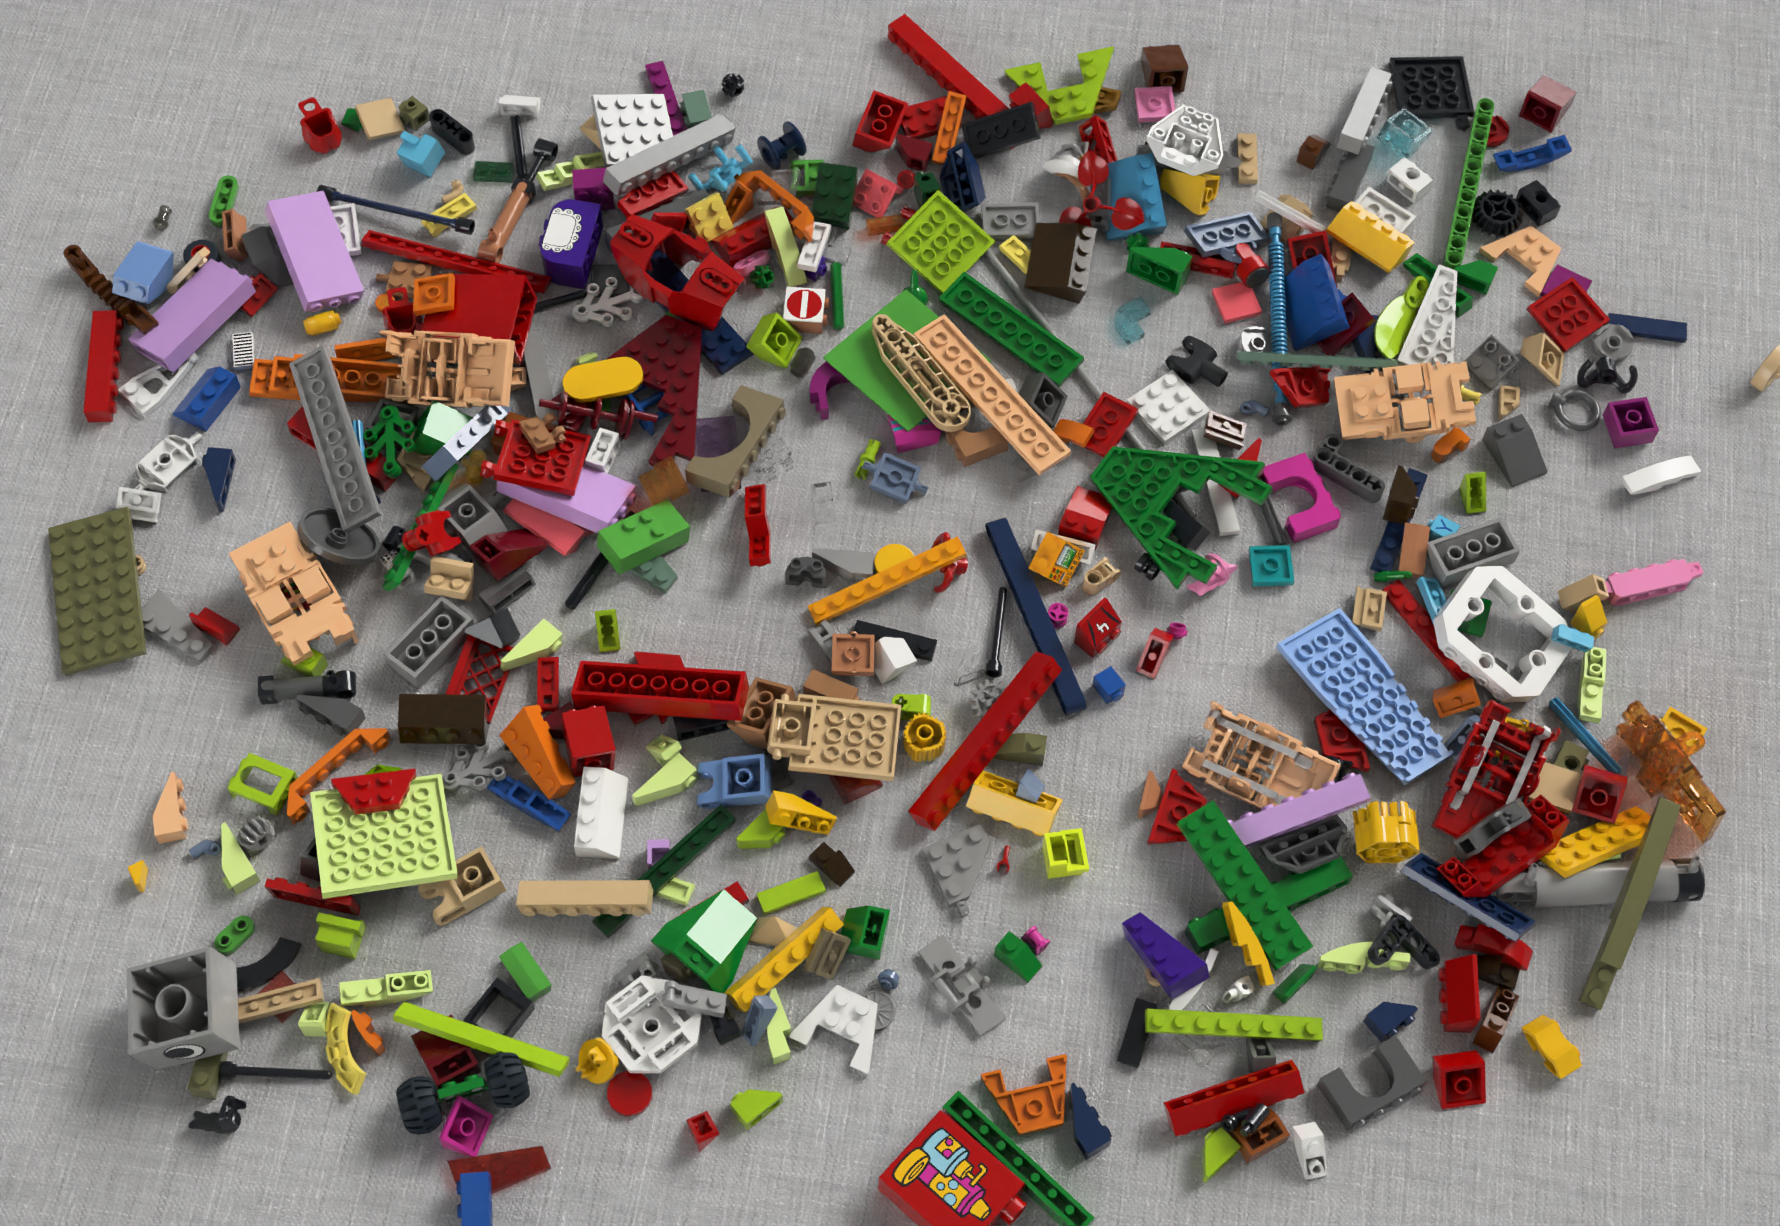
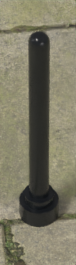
M581 290L537 302L534 311L585 298L587 292Z
M1005 587L999 588L991 660L988 661L985 667V674L994 678L1002 675V665L999 661L1007 596V589Z
M222 1061L220 1068V1078L226 1080L236 1078V1075L325 1080L332 1077V1073L329 1070L237 1066V1064H233V1061Z

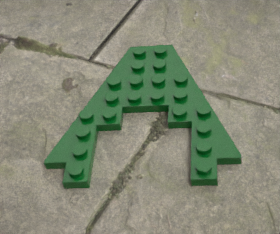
M1114 446L1111 447L1090 476L1095 487L1177 590L1188 575L1207 584L1217 570L1215 563L1167 539L1176 526V521L1161 513L1180 486L1199 494L1210 479L1261 506L1273 491L1272 486L1257 479L1265 468L1264 462Z

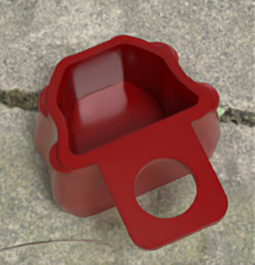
M314 97L300 102L298 107L304 115V118L300 121L302 136L310 149L321 154H327L331 150L338 149L342 140V132L337 126L332 110L330 108L322 109ZM308 103H313L315 108L307 111L304 109V106Z
M405 287L389 289L387 291L389 306L384 307L382 310L386 330L414 335L417 323L423 322L422 315L416 316L414 314L413 302H409ZM394 293H402L404 295L403 299L394 301L392 299Z

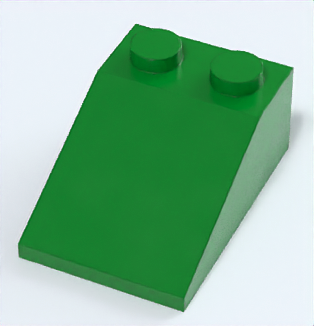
M1131 247L1126 272L1178 295L1188 279L1192 256L1176 248Z

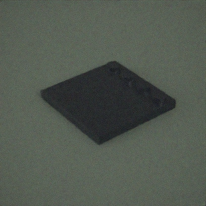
M1463 56L1390 58L1389 67L1392 74L1391 78L1399 119L1457 118L1458 114H1466L1467 117H1473L1474 107Z

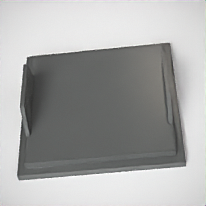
M618 264L592 265L591 284H597L600 291L596 297L602 296L606 288V279L609 277H615L618 283V287L610 297H616L630 291V285L626 282Z

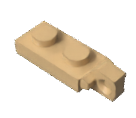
M1333 238L1331 258L1335 270L1336 281L1342 282L1344 272H1348L1350 268L1352 249L1336 238Z

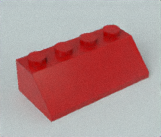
M784 208L785 213H786V216H787V218H788V221H789V223H790V226H791V229H792V232H793L795 229H794L793 225L791 224V222H792L794 219H793L792 216L789 214V212L786 210V208ZM764 212L710 241L722 259L732 268L737 262L754 252L772 248Z

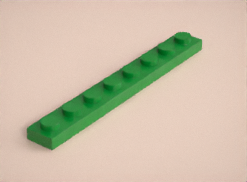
M454 464L436 482L433 481L429 487L430 493L422 501L423 507L416 513L414 518L438 509L459 467L457 464ZM416 521L409 527L408 531L418 527ZM403 542L399 547L401 549L400 552L392 560V568L384 576L386 580L382 588L388 592L400 585L416 551H408L404 547Z

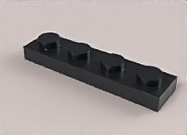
M860 620L856 621L854 631L858 634L874 635V643L883 637L903 638L915 658L932 662L937 646V640Z

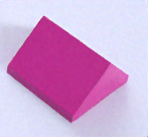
M457 1096L439 1137L442 1146L476 1158L494 1115L465 1098Z

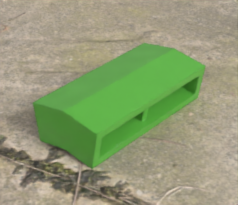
M523 942L509 948L499 956L524 995L532 1002L551 991L552 984Z

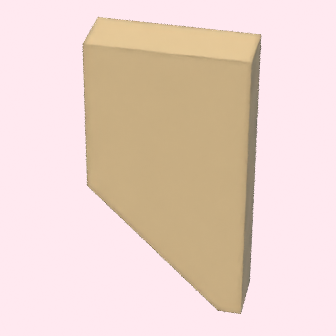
M1500 385L1498 420H1502L1519 407L1520 387Z

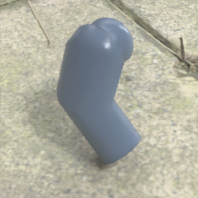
M1250 400L1241 404L1240 411L1245 415L1258 413L1266 417L1270 408L1256 400Z

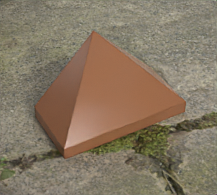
M1148 771L1138 818H1143L1158 810L1163 796L1152 771Z

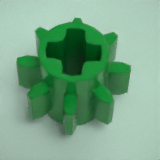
M1139 232L1136 235L1130 234L1125 241L1128 243L1126 249L1129 251L1131 247H1150L1147 245L1149 239Z
M768 265L755 266V270L750 272L751 282L755 284L756 289L769 288V284L774 282V272L769 270Z

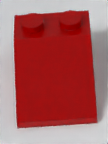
M1326 230L1287 238L1292 270L1302 262L1322 254L1330 265L1337 287Z
M1077 486L1062 517L1058 535L1095 544L1096 550L1112 507L1101 493Z

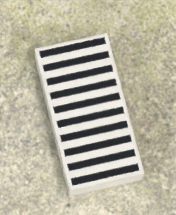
M253 332L232 334L235 371L253 369L255 359Z

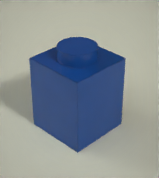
M1110 666L1094 676L1092 686L1105 703L1108 704L1112 701L1116 702L1124 696L1126 684Z

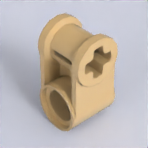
M1103 558L1097 565L1085 573L1082 585L1084 593L1087 595L1098 594L1105 587L1114 583L1121 575V571L1119 569L1116 570L1109 563L1108 558Z

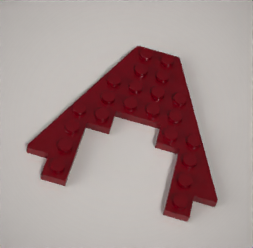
M667 314L607 358L629 357L636 360L641 365L643 371V381L640 384L664 393L658 404V410L672 415L673 418L648 461L649 465L668 472L676 456L691 461L695 456L702 328ZM561 393L554 397L551 401L559 402ZM568 397L567 402L570 405L593 409L595 401L581 403L574 401L571 397ZM565 412L564 419L561 423H558V426H563L567 431L579 433L588 416Z

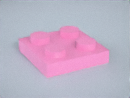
M1172 86L1135 88L1134 96L1138 123L1159 122L1175 111Z

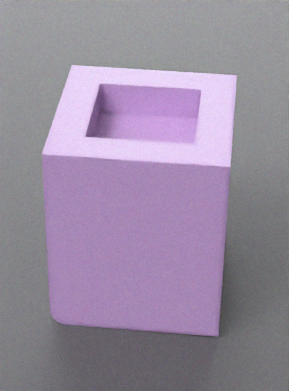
M669 839L647 840L648 870L671 850Z

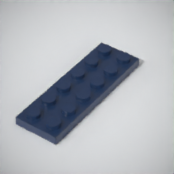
M1420 853L1406 863L1401 871L1411 881L1422 884L1431 893H1437L1445 898V901L1449 904L1460 907L1467 915L1483 921L1484 925L1496 929L1509 940L1518 941L1532 929L1535 923L1533 919L1491 894L1487 897H1464L1437 871L1436 868L1441 866V864L1423 853Z

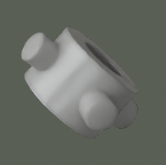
M964 900L958 901L956 908L961 916H968L969 908Z

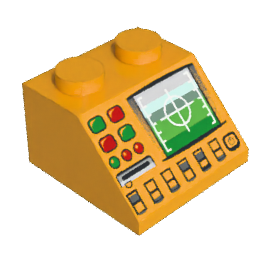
M1046 532L1028 569L1067 587L1085 550Z

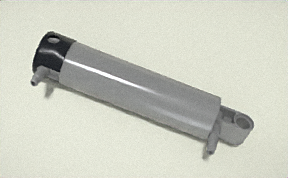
M1700 857L1662 860L1647 902L1700 901L1705 891V875ZM1632 862L1598 863L1567 878L1562 877L1549 866H1538L1536 863H1533L1528 867L1526 873H1519L1496 890L1497 898L1504 903L1529 902L1531 907L1615 904Z

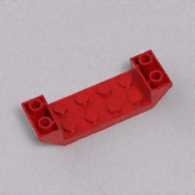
M1539 795L1525 805L1532 815L1528 820L1508 830L1481 852L1463 863L1453 856L1436 869L1464 897H1487L1556 848L1570 822L1569 819L1544 796Z

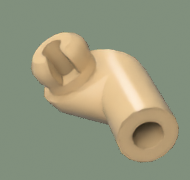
M453 180L451 182V192L441 197L444 205L462 195L464 187L460 180Z

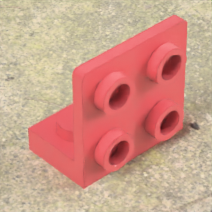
M865 169L856 187L854 206L878 219H883L895 193L901 195L904 188Z

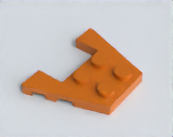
M1066 1054L1046 1058L1051 1081L1012 1091H1006L1001 1069L981 1074L982 1082L1018 1136L1063 1126Z

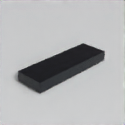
M1136 998L1117 1062L1135 1068L1139 1067L1149 1033H1145V1010L1157 1009V1004Z

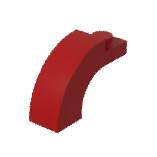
M1478 924V927L1460 925L1454 943L1458 949L1477 951L1488 955L1503 956L1502 963L1523 971H1527L1533 954L1532 949L1522 940H1509L1501 932L1483 924Z

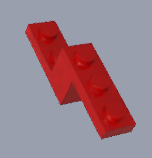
M765 484L745 487L744 518L749 536L750 567H761L771 564V530L766 511L767 490Z

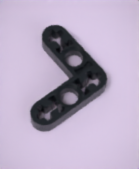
M1402 915L1390 919L1368 949L1369 960L1377 966L1389 961L1399 945L1410 953L1415 961L1424 969H1431L1440 963V956L1437 950ZM1386 935L1391 938L1392 945L1387 943ZM1411 937L1415 939L1417 947L1412 945Z

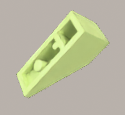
M543 619L501 660L500 669L504 672L537 661V658L548 657L552 652L556 653L563 644V634Z
M678 753L632 795L633 804L635 806L643 805L681 793L686 788L693 787L698 778L697 769Z
M226 822L221 824L222 870L226 876L223 878V881L228 890L233 888L236 894H239L260 882V879Z

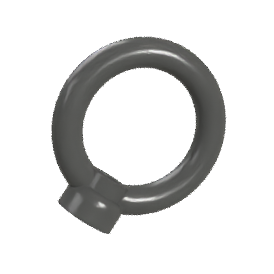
M1571 389L1561 394L1555 392L1548 405L1555 409L1556 416L1563 425L1576 431H1587L1594 428L1601 418V409L1596 399L1582 390ZM1577 397L1585 400L1592 408V419L1586 423H1576L1570 420L1563 412V405L1566 399Z

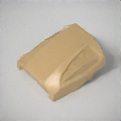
M1280 195L1278 199L1280 202L1312 219L1313 213L1305 203L1291 195ZM1267 215L1260 223L1266 232H1268ZM1282 216L1283 229H1281L1279 240L1287 244V238L1300 236L1304 228Z

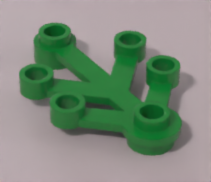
M389 405L381 410L378 423L372 429H367L363 433L364 439L368 443H373L376 441L377 435L384 427L386 429L385 433L373 447H367L364 450V456L369 461H373L386 445L387 462L383 466V471L389 478L394 479L402 471L401 466L395 461V442L400 444L406 452L410 453L416 449V444L412 439H406L394 431V424L401 427L407 435L414 433L415 425L411 421H405L400 418L399 410L395 406Z

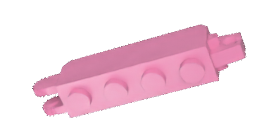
M1673 559L1665 564H1651L1643 569L1633 568L1621 574L1618 572L1612 573L1605 581L1609 597L1602 601L1609 600L1610 604L1619 606L1684 591L1691 580L1701 577L1704 572L1699 562L1686 563L1685 559L1678 561Z

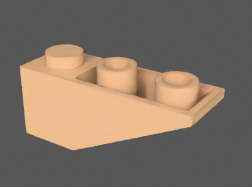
M171 772L153 814L154 834L159 844L186 839L185 831L188 830V822L186 817H183V811H186V804L184 798H181V791H184L182 779H178L175 772Z

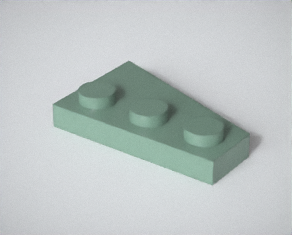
M661 555L628 570L665 594L678 579L677 574Z

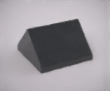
M508 608L488 616L465 629V633L499 648L507 646L520 637V633Z

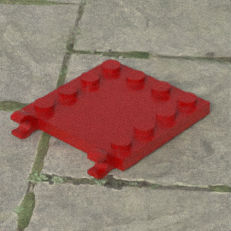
M512 419L511 423H507L502 420H496L494 435L498 437L506 435L497 464L482 461L481 477L489 478L493 476V480L575 496L590 446L591 435L566 430V433L563 434L566 438L564 442L556 443V448L537 454L519 428L520 421Z

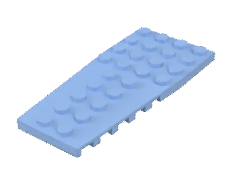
M1340 608L1277 644V650L1310 689L1403 785L1409 784L1452 756L1453 751H1448L1442 743L1443 738L1441 735H1436L1431 729L1429 719L1427 717L1423 718L1417 710L1419 707L1417 703L1408 698L1405 694L1407 691L1402 683L1398 684L1393 678L1395 674L1382 656Z

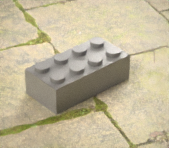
M441 596L384 653L387 665L419 689L466 641L468 634L465 633V629L474 624L473 618Z

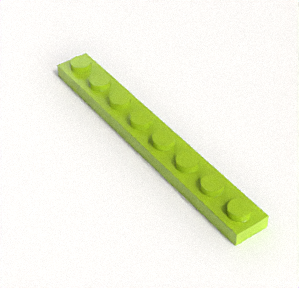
M1165 1009L1145 1010V1033L1318 1042L1323 1040L1322 1018Z

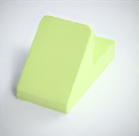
M663 734L645 746L662 767L682 749L677 740Z

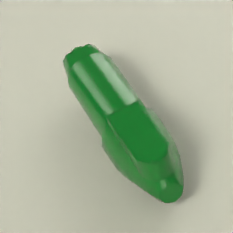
M1381 571L1374 574V581L1388 582L1390 579L1411 578L1412 573L1409 571Z

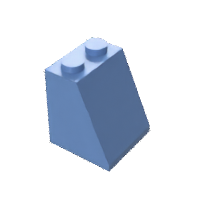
M137 241L113 275L112 293L142 303H151L167 291L166 286L172 280L174 252Z

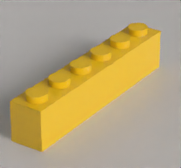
M821 907L726 990L724 994H727V998L737 1010L746 1012L750 1008L754 996L765 995L809 956L822 928L827 931L836 932L844 925L831 907Z

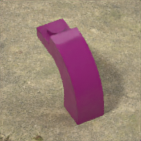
M827 361L815 371L810 382V404L815 403L816 413L820 412L821 420L829 419L826 396L828 391L837 384L850 382Z

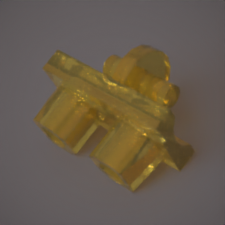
M482 450L472 451L469 461L464 458L462 461V465L466 468L464 477L469 479V482L472 484L482 485L483 477L480 476L482 461H487V455Z

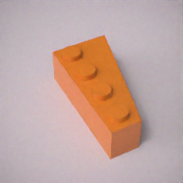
M525 706L499 736L549 800L562 798L572 789L576 781L565 758H562L558 751L560 747L557 741H553L549 732L548 722L544 721L541 716L542 710L540 706Z

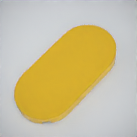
M618 357L577 365L569 369L564 375L563 388L568 393L569 398L571 397L574 401L581 403L596 401L597 398L606 399L626 395L638 389V386L643 381V371L641 365L629 357Z

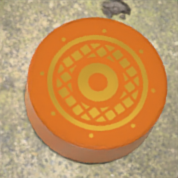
M387 293L379 295L375 300L376 308L381 313L384 307L389 306Z

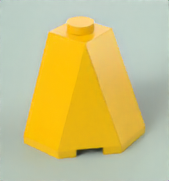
M1163 169L1160 176V188L1194 214L1204 215L1209 210L1208 203L1211 200H1215L1217 196L1220 176L1205 173L1192 176L1177 169Z

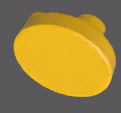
M900 544L886 545L875 556V571L879 573L914 557V554L909 548Z

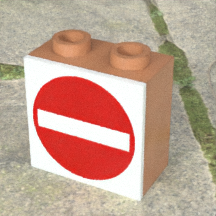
M786 287L783 319L797 332L822 334L823 326L827 327L828 315H824L825 310H829V298H826V289Z

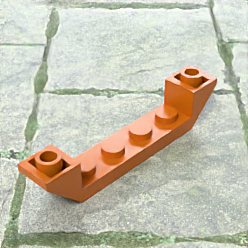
M761 170L741 173L740 176L738 174L734 176L735 182L740 181L753 194L758 189L764 192L768 191L770 196L775 201L780 200L781 204L788 211L790 209L793 210L792 212L796 216L791 222L795 229L793 231L794 234L801 240L804 238L809 243L812 241L814 217L805 204Z
M386 728L354 729L289 785L287 816L290 822L295 825L306 818L310 809L301 797L308 795L316 784L324 781L329 776L332 770L343 765L346 758L352 753L359 751L363 743L375 754L379 750L385 749L391 741L388 730Z

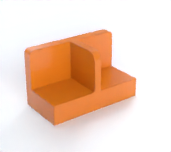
M1474 678L1433 691L1432 700L1440 718L1481 705L1475 689Z

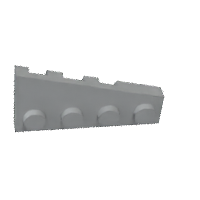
M160 589L142 609L145 631L202 664L214 649L213 644Z

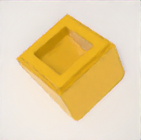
M141 860L129 866L128 871L135 886L142 893L145 891L148 867Z

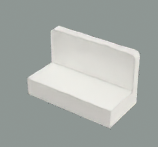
M513 95L500 97L499 108L501 115L538 118L541 104L540 97Z

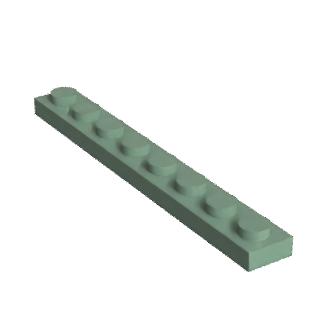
M1236 350V359L1241 360V364H1253V361H1261V365H1272L1273 362H1280V366H1292V363H1300V367H1312V364H1320V368L1331 369L1332 365H1340L1339 369L1351 370L1352 366H1359V370L1371 371L1372 367H1377L1379 371H1382L1383 368L1398 365V360Z

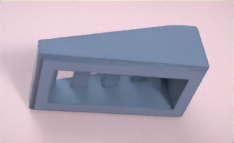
M767 995L753 997L742 1030L743 1036L751 1046L757 1045L778 1008Z

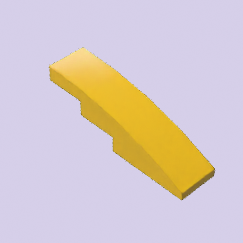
M1232 901L1223 902L1222 907L1232 946H1241L1246 966L1255 965L1260 986L1275 984L1265 953L1246 918Z

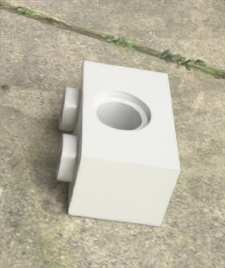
M1405 157L1389 169L1386 179L1390 185L1413 204L1429 192L1433 181L1428 174L1422 172L1413 162H1410Z

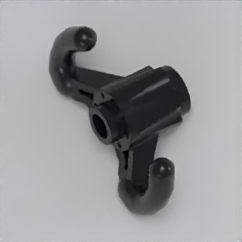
M1610 357L1600 358L1596 362V369L1584 377L1587 370L1593 365L1592 360H1586L1577 374V384L1582 388H1587L1594 383L1614 385L1621 393H1629L1634 388L1638 378L1636 366L1631 365L1629 367L1630 379L1629 382L1625 383L1617 373L1614 360Z

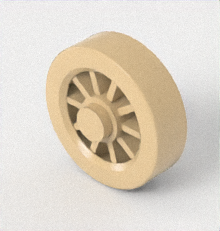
M1780 344L1763 361L1750 381V385L1760 392L1765 391L1775 378L1778 379L1780 377Z

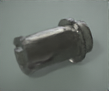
M166 205L160 206L157 217L153 219L155 229L163 231L168 227V219L172 209H169Z

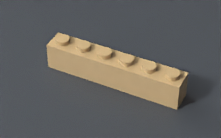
M649 880L519 881L516 906L521 914L530 917L536 914H545L547 916H556L557 914H567L568 916H578L579 914H588L590 916H599L600 914L643 916L644 914H651L653 888Z

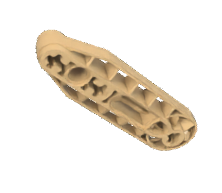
M879 314L875 316L872 321V334L882 361L936 427L946 432H955L963 429L968 424L971 415V406L964 395L913 334L893 322L887 315ZM883 351H886L887 354L891 357L890 360L886 357ZM918 351L926 358L925 360L919 355ZM930 364L936 370L937 374H935L929 367ZM894 365H897L903 373L900 374ZM906 379L912 383L913 388L907 383ZM941 379L945 381L949 388H946V386L941 382ZM920 393L926 402H923L917 394ZM960 408H966L968 414L959 415Z

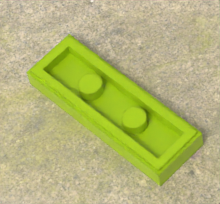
M816 871L756 893L764 915L824 894L826 889L819 872Z

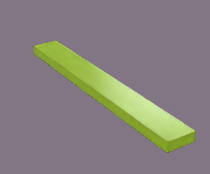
M403 1002L393 1015V1021L492 1055L498 1052L515 1053L522 1061V1065L557 1077L562 1075L569 1064L570 1057L407 1002Z

